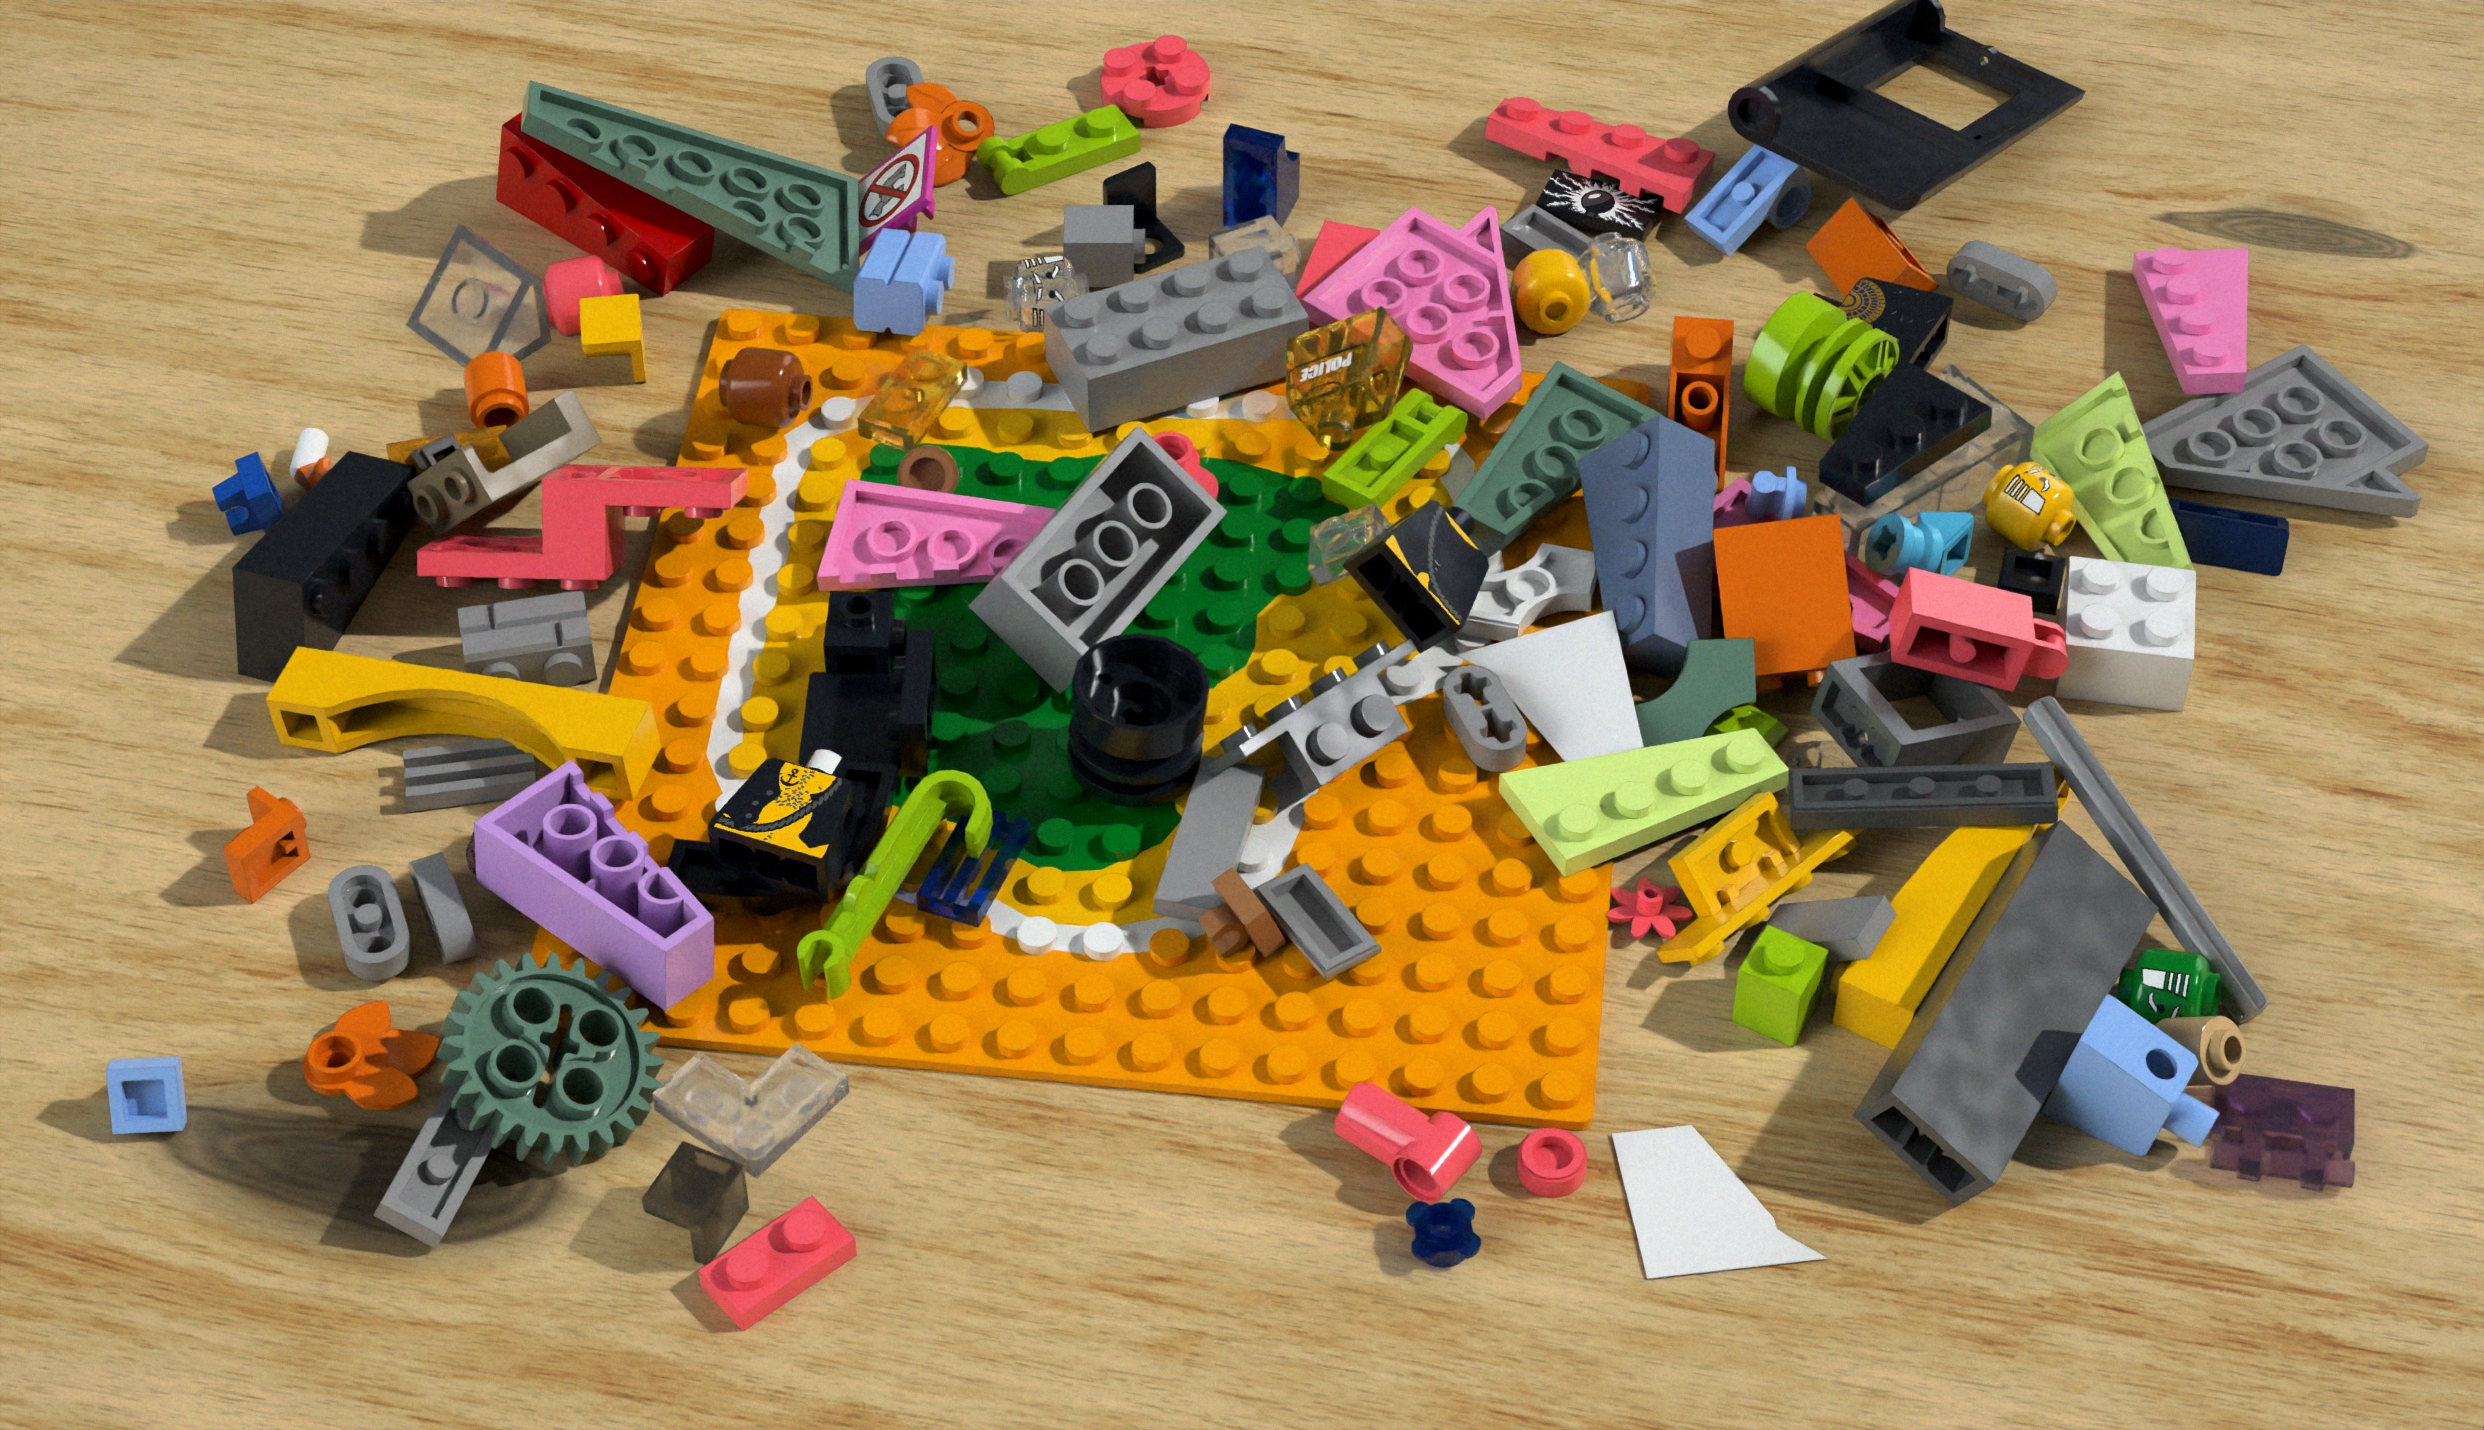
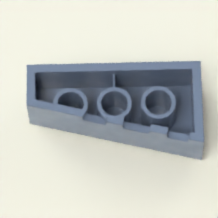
M1659 414L1578 460L1603 610L1604 612L1613 610L1624 661L1663 678L1670 679L1680 674L1683 668L1685 649L1689 640L1711 639L1715 440Z

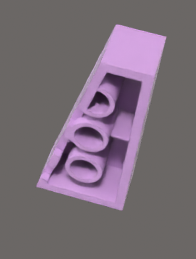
M572 759L474 822L476 882L597 965L609 971L616 978L663 1010L667 1011L714 977V917L669 867L660 868L649 856V845L635 830L628 832L614 817V806L600 791L593 793L586 786L583 771Z

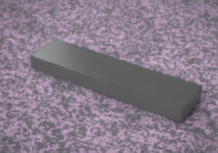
M2053 762L1788 769L1791 830L2055 824L2058 822V800Z

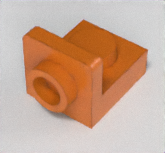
M256 786L246 794L254 824L239 832L231 842L223 847L234 891L252 904L311 858L304 832L306 820L302 812L289 799L284 797L277 799L259 786Z

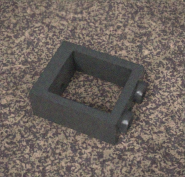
M1891 651L1829 662L1809 710L1857 767L2001 764L2004 762L2022 723L1990 686L1891 662ZM1926 695L1950 724L1913 731L1888 702ZM1865 732L1867 733L1868 741L1865 738Z

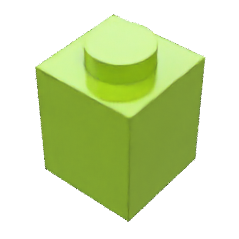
M1767 924L1738 969L1732 1022L1793 1048L1821 1003L1829 950Z

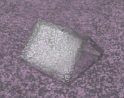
M458 224L406 326L464 368L474 357L491 351L508 353L520 362L552 341L543 280L469 227Z

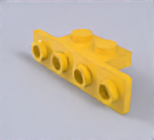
M1769 791L1753 795L1667 861L1698 918L1675 935L1673 939H1670L1656 950L1661 962L1688 961L1691 966H1697L1715 958L1725 949L1726 946L1723 942L1725 938L1734 931L1745 930L1765 919L1770 913L1767 905L1779 896L1790 895L1807 886L1814 879L1811 873L1813 869L1822 862L1836 860L1853 850L1857 845L1854 837L1866 828L1811 830L1798 840L1773 793Z

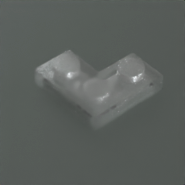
M796 1042L751 1084L699 1051L656 1089L652 1096L656 1112L757 1179L848 1095L850 1091L847 1074Z

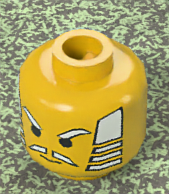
M2032 461L2022 462L2016 467L2011 464L2004 466L1990 481L1982 497V504L1987 507L1985 519L1989 527L2024 551H2038L2049 543L2054 546L2060 545L2068 537L2077 520V516L2071 512L2075 496L2069 484Z

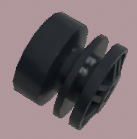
M1142 633L1113 636L1092 645L1077 661L1072 681L1070 705L1072 716L1068 729L1069 740L1066 758L1072 777L1087 793L1109 804L1131 808L1163 805L1184 795L1194 783L1202 759V744L1205 733L1204 723L1210 682L1204 664L1188 648L1165 637Z

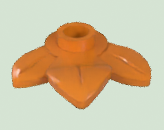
M927 82L908 86L906 88V98L911 109H906L895 117L885 133V140L902 148L931 125L935 126L938 129L933 187L945 186L960 180L968 173L972 156L976 154L979 144L994 135L995 126L991 114L985 107L976 102L960 101L948 88L942 85ZM958 121H970L976 125L977 129L970 132L965 131L959 126Z
M385 1000L374 1001L345 1012L338 1018L333 1031L326 1032L313 1040L303 1060V1073L307 1084L320 1094L328 1096L346 1094L355 1104L365 1109L376 1111L395 1110L406 1107L418 1100V1090L413 1080L430 1068L436 1059L441 1043L438 1036L418 1031L391 1028V1015L387 1002Z

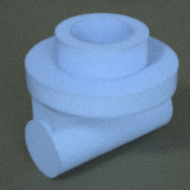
M1785 466L1782 477H1776L1770 471H1759L1752 480L1745 502V510L1750 516L1755 518L1763 517L1766 514L1778 515V521L1792 519V516L1803 517L1807 481L1796 479V467Z

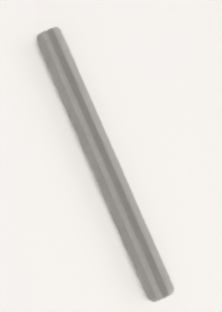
M2046 696L2032 702L2022 715L2024 723L2143 892L2159 907L2158 913L2184 950L2203 955L2208 960L2210 972L2220 973L2219 999L2232 1018L2238 1023H2244L2260 1015L2269 1004L2267 995L2057 700L2051 696Z

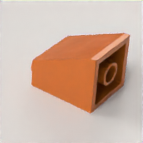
M1839 513L1712 529L1725 639L1754 638L1756 694L1783 690L1782 680L1807 678L1809 687H1819L1829 662L1856 657Z

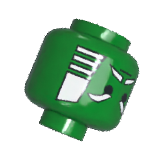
M2155 947L2147 948L2138 956L2135 968L2124 967L2120 973L2117 999L2153 1025H2156L2165 1018L2216 1016L2221 977L2220 973L2210 972L2208 960L2201 954Z

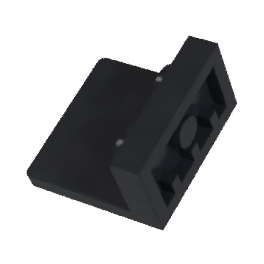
M909 630L906 656H895L893 674L811 673L806 698L798 760L799 765L806 766L816 750L825 749L835 752L844 759L898 765V777L928 776L938 686L935 630Z

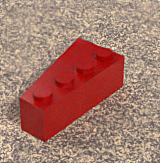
M522 112L502 125L496 192L497 201L588 254L599 256L607 265L618 269L619 272L662 297L711 262L716 227L522 132Z

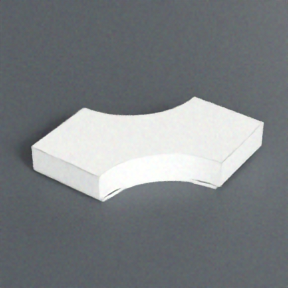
M1542 543L1534 557L1523 565L1505 572L1486 573L1466 623L1456 633L1505 641L1521 636L1527 627L1544 616L1573 610L1591 612L1599 583L1594 552Z

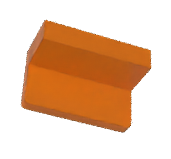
M1850 197L1806 244L1807 251L1845 298L1858 280L1866 277L1932 293L1939 287L1938 283L1884 218L1853 197Z

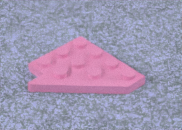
M1491 205L1484 208L1459 230L1413 206L1301 299L1302 306L1309 315L1311 322L1353 346L1365 344L1366 347L1361 345L1357 348L1484 421L1522 388V367L1496 208Z

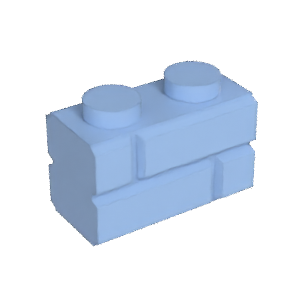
M882 228L881 232L877 234L853 282L854 324L858 330L884 333L886 328H890L893 334L919 336L920 332L924 330L930 315L940 316L944 291L952 290L955 276L954 256H946V239H944L942 234L916 231L914 236H910L908 230Z

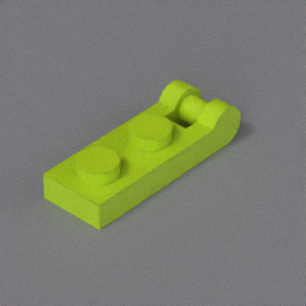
M1113 103L1052 125L1043 126L1040 129L1008 140H1004L999 136H991L979 144L976 150V157L987 172L994 173L995 183L1006 195H1016L1140 152V133L1116 104Z
M1417 388L1411 389L1322 474V493L1373 517L1446 444L1454 445L1461 438L1467 426L1468 414L1452 405L1442 408L1433 403L1431 395Z

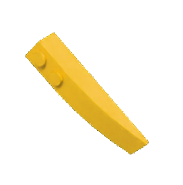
M2053 764L2059 817L2071 798L2072 789ZM2053 824L1959 826L1931 852L1897 892L1890 903L1897 916L1870 957L1866 960L1840 961L1829 988L1830 993L1837 995L1833 1024L1894 1050L2022 845Z

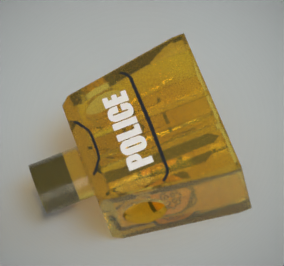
M1383 306L1287 339L1286 401L1290 410L1316 438V442L1322 448L1329 451L1347 449L1351 445L1353 431L1385 421L1392 414L1414 343Z

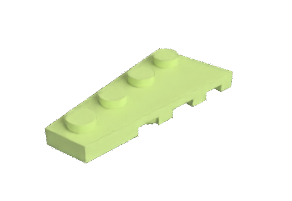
M1755 728L1501 773L1498 791L1564 877H1568L1735 809L1757 793L1769 791L1774 793L1788 786L1789 768Z

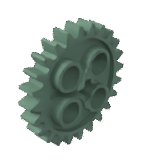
M525 952L520 957L515 970L503 959H499L496 961L489 977L478 971L470 982L467 991L460 990L450 1008L452 1012L448 1013L440 1029V1032L446 1037H444L437 1051V1058L450 1062L440 1077V1082L450 1086H461L450 1105L453 1109H462L470 1106L474 1108L476 1113L468 1126L471 1131L480 1129L487 1124L495 1129L490 1145L492 1148H498L508 1138L517 1141L516 1155L517 1160L520 1161L525 1159L532 1147L541 1148L542 1158L546 1166H552L560 1150L565 1149L568 1158L575 1166L580 1165L589 1147L597 1156L603 1158L609 1152L614 1140L624 1145L634 1132L635 1125H642L652 1109L649 1103L653 1102L662 1085L654 1078L664 1065V1058L650 1054L659 1041L660 1035L657 1032L639 1030L649 1014L648 1009L641 1008L628 1011L624 1005L632 989L626 987L612 994L606 989L610 977V972L606 969L591 980L585 977V961L582 958H578L571 970L567 971L561 969L557 953L551 952L543 967L538 968L531 955ZM560 1009H565L569 1013V1019L553 1059L552 1066L555 1072L546 1085L542 1108H537L533 1105V1097L549 1057L550 1048L547 1045L557 1029ZM516 1012L529 1015L537 1024L527 1023ZM581 1034L590 1035L597 1039L602 1047L587 1042ZM499 1070L510 1071L521 1082H513L504 1078ZM565 1092L579 1095L587 1105L572 1101Z

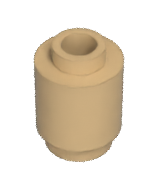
M2225 1016L2177 1017L2162 1019L2154 1025L2196 1055L2199 1064L2186 1086L2227 1085L2233 1082L2239 1075L2246 1058V1044L2238 1027L2231 1019Z

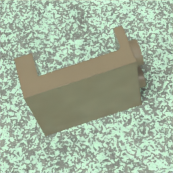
M572 389L553 398L498 435L513 463L494 473H489L486 471L473 447L467 444L407 483V487L413 496V503L417 513L424 521L429 523L436 537L540 482L542 478L564 464L571 463L602 443L600 436Z

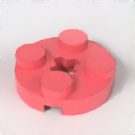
M1164 35L1156 39L1155 42L1134 44L1126 48H1113L1104 55L1103 70L1100 76L1101 99L1104 106L1115 103L1125 116L1128 114L1133 117L1143 118V127L1165 128L1183 124L1195 118L1201 112V102L1204 99H1209V67L1201 56L1187 49L1186 41L1179 36ZM1154 83H1161V84H1164V85H1162V86H1155Z

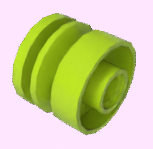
M1805 290L1793 294L1776 309L1764 325L1752 347L1744 373L1743 390L1746 399L1785 420L1795 417L1797 427L1808 433L1816 434L1817 438L1833 445L1898 363L1900 351L1897 338L1878 328L1873 329L1872 325L1857 317L1847 321L1845 311Z

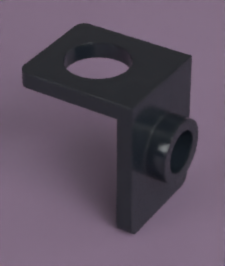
M1147 161L1110 176L1103 181V205H1134V229H1145V238L1156 239L1164 245L1156 253L1145 254V264H1134V271L1136 273L1143 274L1185 255V246L1157 218L1156 167L1151 162Z

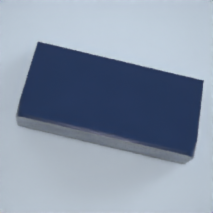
M2170 498L2169 503L2191 562L2272 576L2280 575L2290 534L2289 521H2286V518Z

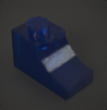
M1230 124L1223 136L1224 226L1277 238L1299 198L1300 153L1286 150L1285 136Z

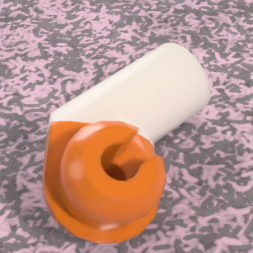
M306 428L300 432L289 469L292 479L307 491L333 467L329 465L332 457L325 456L329 438L325 432L317 428Z

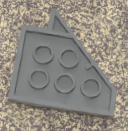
M2305 344L2246 372L2243 393L2202 394L2141 425L2163 485L2411 518L2417 515L2421 497L2398 479L2397 476L2424 463L2429 444Z

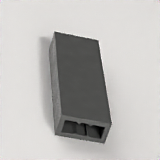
M2059 820L2022 845L1853 1116L1955 1207L1994 1186L2159 907L2062 820Z

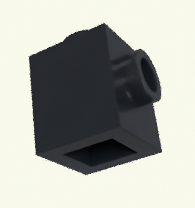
M830 591L823 644L826 672L893 674L895 656H905L907 649L906 618H895L894 592Z

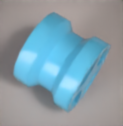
M1886 513L1875 522L1868 534L1865 545L1866 563L1869 569L1885 576L1896 573L1901 580H1904L1909 567L1935 573L1942 558V535L1939 529L1923 522L1912 525L1910 520L1902 515Z

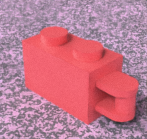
M1909 567L1889 613L1891 662L2014 692L2021 674L2042 679H2053L2066 671L2068 658L2065 648V632L2056 623L2033 618L2030 596Z

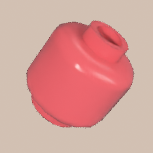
M595 254L551 263L546 268L545 279L536 281L547 327L556 325L558 331L564 336L581 334L579 298L624 295L618 269L607 271L603 260Z

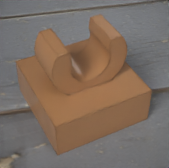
M1233 866L1211 882L1224 904L1217 905L1206 911L1199 918L1198 922L1224 959L1237 953L1245 945L1248 938H1250L1265 958L1286 943L1267 909Z

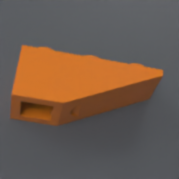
M1674 316L1670 345L1666 418L1715 440L1714 471L1718 476V489L1716 492H1722L1725 483L1734 320Z

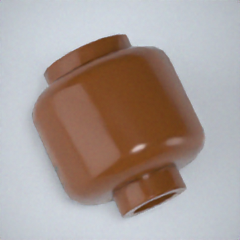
M747 347L740 350L734 359L727 360L722 368L719 380L721 404L724 407H728L732 418L741 424L782 429L790 426L797 418L800 410L806 411L811 403L813 393L812 378L810 375L804 374L800 359L792 352Z

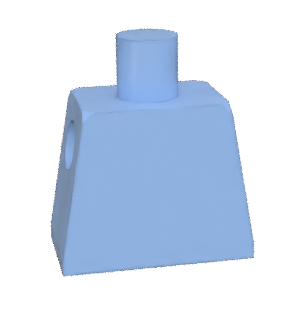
M2109 994L2105 996L2081 1036L2041 1110V1113L2136 1156L2147 1154L2162 1127L2200 1148L2220 1112L2183 1092L2199 1064L2196 1055Z

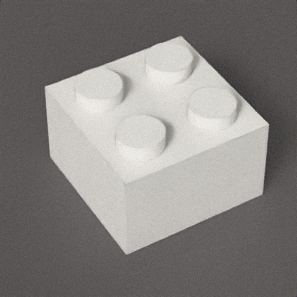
M2070 556L2059 608V626L2065 632L2068 667L2062 675L2056 677L2055 697L2182 712L2194 663L2196 570Z

